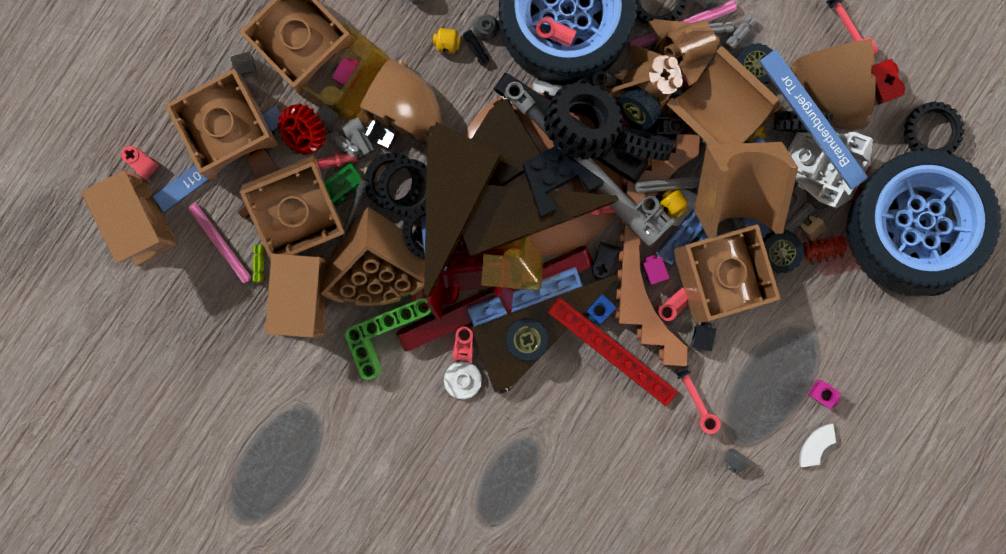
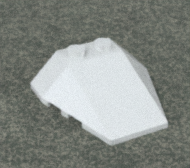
M797 132L787 150L798 166L796 181L820 203L837 209L853 198L858 186L850 190L809 132ZM836 132L866 173L871 163L873 139L856 132H849V134H838Z

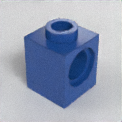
M602 294L586 310L588 313L586 317L593 324L596 322L601 324L616 307ZM597 305L604 307L605 312L602 316H597L594 313Z

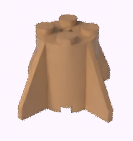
M658 19L649 21L648 25L658 39L656 47L659 46L660 52L657 54L675 57L681 74L689 86L695 84L720 44L719 37L714 34L707 20L693 23Z
M632 45L628 48L633 67L627 70V75L624 76L623 80L624 84L610 88L608 92L626 91L629 87H640L657 100L661 110L670 95L683 84L678 61L675 57L660 55L638 45Z

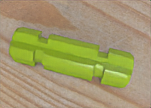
M254 245L253 282H263L264 246Z

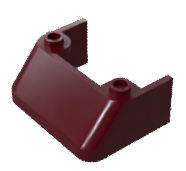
M493 249L475 257H471L469 252L452 254L446 265L447 270L443 271L431 297L427 298V305L436 320L441 321L443 305L454 303L459 297V291L494 287V292L500 299L507 314H511L514 286L507 253L503 249Z

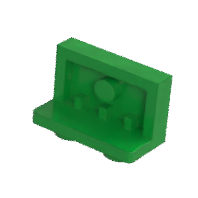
M351 163L324 182L334 205L336 203L340 205L348 199L347 195L352 191L355 193L360 180L363 179Z

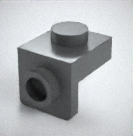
M373 119L367 127L365 137L391 150L399 132Z

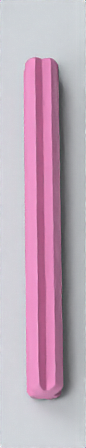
M732 0L679 22L693 23L701 20L709 22L736 11L737 5ZM652 32L630 41V46L638 45L644 48L656 43L658 39Z

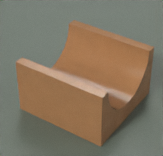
M272 0L239 32L299 95L305 91L306 85L314 73L330 57L344 48H350L355 43L350 33L317 0Z
M723 46L716 51L713 62L698 81L683 94L676 98H671L667 103L709 145L747 143L783 106L779 98Z
M235 69L218 76L165 105L196 168L201 175L210 181L218 178V172L235 159L255 150L263 148L273 149L279 146L245 79Z
M782 142L706 146L694 211L708 238L716 237L718 223L729 218L753 219L770 227L775 234H783L798 166Z
M315 155L243 183L239 191L270 261L271 254L293 255L345 234L344 221L339 216L330 198Z
M123 170L81 191L116 264L132 258L135 266H139L178 246L158 203L153 198L154 195L146 179Z
M758 224L672 250L684 291L687 294L694 323L708 322L781 299Z
M271 254L265 334L310 338L324 336L327 297L320 293L323 277L330 260L320 257Z

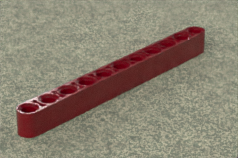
M587 246L575 248L513 277L514 290L576 267L578 273L592 267L594 263ZM494 287L443 309L441 321H437L432 314L400 329L396 335L404 351L413 350L471 323L472 320L467 307L496 297Z

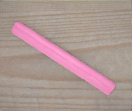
M196 203L188 208L190 213L242 283L249 282L252 276L200 206Z

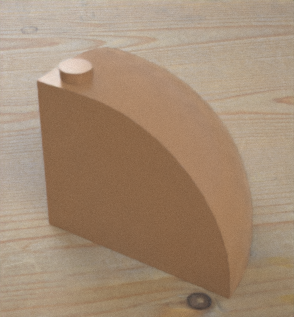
M872 39L822 49L802 56L792 63V66H790L791 71L819 110L833 114L832 127L845 130L864 129L870 122L868 115L873 114L876 77L871 74L872 65H875Z
M389 59L373 80L360 108L368 119H374L387 127L397 130L400 134L427 146L429 128L435 126L436 122L443 125L440 102L429 84L418 74L407 68V63L401 60L396 62Z
M367 207L350 226L343 241L341 239L326 268L320 294L344 303V301L354 302L357 306H379L401 301L402 297L409 294L412 296L424 288L425 260L419 259L418 256H414L408 250L403 239L402 230L398 226Z

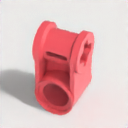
M127 146L121 152L122 159L146 180L160 166L151 157L133 146ZM130 152H134V153H133V155L135 156L134 159L130 158V157H131V156L129 155Z
M463 326L456 331L453 362L463 360L472 363L473 331L469 326ZM461 330L469 331V339L463 340L460 338L459 332Z

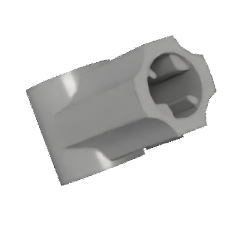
M358 117L341 126L348 140L360 149V158L375 151L370 140L365 137L366 130Z

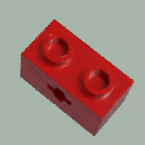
M892 59L872 65L871 74L876 77L875 97L878 105L905 95V85L899 79L898 66ZM888 79H889L890 83H885V82H884V80H888Z

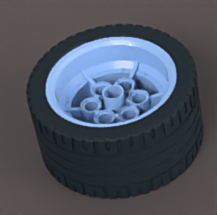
M499 0L500 33L510 56L514 58V61L523 70H527V73L533 74L536 78L543 79V81L573 84L583 77L590 76L598 71H605L606 68L608 69L618 59L635 24L637 0H587L590 5L586 8L580 6L579 2L581 0H556L553 4H549L546 0ZM532 3L540 10L533 17H531L530 13ZM567 10L570 11L569 14H564V13H563V12H566ZM602 11V20L599 25L593 19V15ZM546 15H551L556 22L576 30L577 32L571 46L567 47L552 39L549 42L539 36L536 31L539 21ZM579 19H585L587 21V25L585 27H581L577 24V21ZM542 23L541 26L544 31H551V26L548 23ZM576 38L584 41L581 44L574 45Z
M930 149L906 152L904 155H898L882 165L859 190L848 213L847 239L850 243L849 248L852 250L853 258L856 259L858 266L860 265V269L867 274L866 276L870 279L872 278L873 282L880 284L884 289L887 288L891 292H897V294L901 295L905 294L906 296L933 295L945 291L975 274L989 260L990 255L993 254L994 247L998 243L997 239L1000 237L999 230L1002 224L1000 223L1002 218L998 198L995 196V191L991 188L989 180L985 179V175L981 174L977 167H973V164L969 161L966 162L962 157H957V155L952 153L948 154L945 151H930ZM917 191L929 192L932 195L925 200ZM896 198L898 209L888 210ZM911 202H916L919 209L914 210L911 207ZM931 205L938 208V214L931 211ZM949 207L954 214L955 222L945 217ZM899 216L906 219V225L898 221ZM938 223L945 226V232L938 229ZM888 233L893 234L892 240L890 239ZM906 234L913 237V243L907 242ZM926 238H930L933 241L932 247L925 243ZM941 243L952 244L942 255ZM915 252L918 258H914L909 255Z

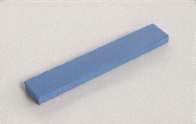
M576 267L515 289L511 313L582 287ZM497 296L467 307L473 326L507 315Z

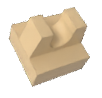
M811 215L809 221L812 224L806 226L802 223L800 227L807 238L813 243L827 229L823 220Z

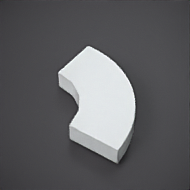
M833 423L817 428L807 438L800 452V467L820 465L823 451L829 445L836 443Z

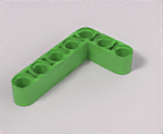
M427 298L416 300L347 329L345 337L363 379H373L379 376L382 370L370 338L432 314L430 308L427 312L422 309V303H427ZM406 309L411 311L410 319L405 316ZM388 316L393 317V319H394V324H393V325H390V324L388 323V321H387ZM371 323H374L376 325V332H373L371 330ZM354 330L359 332V339L354 337ZM361 348L366 350V357L361 355ZM368 366L373 368V375L368 373Z

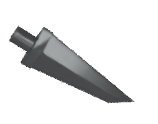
M361 179L356 189L345 224V234L342 235V241L349 231L358 206L364 196L368 183L366 180Z

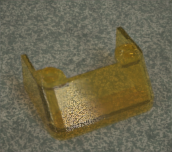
M344 23L342 26L350 33L351 37L356 39L353 49L355 54L362 58L342 90L334 86H327L319 95L305 85L301 88L308 95L347 120H353L361 113L360 105L369 87L390 57L369 39Z
M529 236L496 248L505 250L504 256L484 254L481 285L528 290L541 288L543 255Z

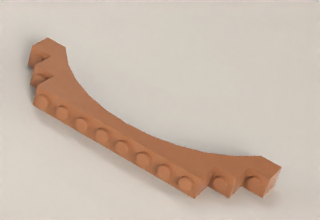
M676 134L674 139H672L674 141L672 149L674 152L671 153L669 160L659 161L647 158V168H650V171L645 170L638 182L669 179L676 170L699 155L700 135ZM623 177V186H626L625 194L635 205L644 197H655L659 192L638 193L635 190V183ZM647 200L645 202V208L647 210H649V207L652 203V201ZM620 217V224L624 225L623 231H620L619 243H622V250L618 252V262H621V270L618 269L617 281H620V289H616V300H619V308H615V319H618V323L640 325V328H637L636 339L640 340L639 344L662 345V349H659L658 360H661L662 365L687 366L688 347L667 329L654 311L645 291L640 271L639 246L641 238Z

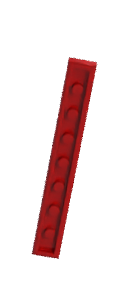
M560 297L548 310L551 316L664 406L667 407L678 393V391Z

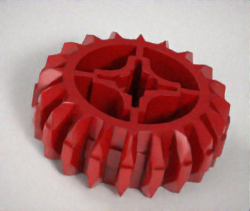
M301 103L290 105L283 110L277 124L280 128L278 132L282 134L281 139H284L286 142L285 145H289L290 150H295L297 154L302 153L303 156L318 151L326 141L325 136L327 135L324 131L326 126L322 125L323 120H320L318 117L319 113L315 114L314 108L309 109L308 105H302Z

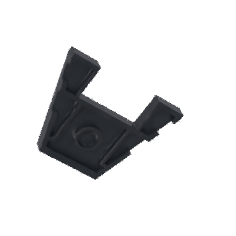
M555 146L523 162L522 166L540 219L556 211V206L547 196L553 190L576 178L588 193L602 187L604 184L600 177L568 154L562 153V150Z

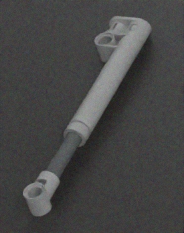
M519 82L509 83L505 89V97L523 114L526 113L547 135L548 131H545L544 113L534 104V99L523 89ZM516 87L519 90V95L511 96L509 88ZM573 158L604 181L603 186L595 190L598 194L618 196L619 201L609 206L648 246L654 243L676 221L674 217L670 218L663 211L664 208L654 196L644 197L635 205L591 158ZM647 200L652 201V210H647L645 208V202Z

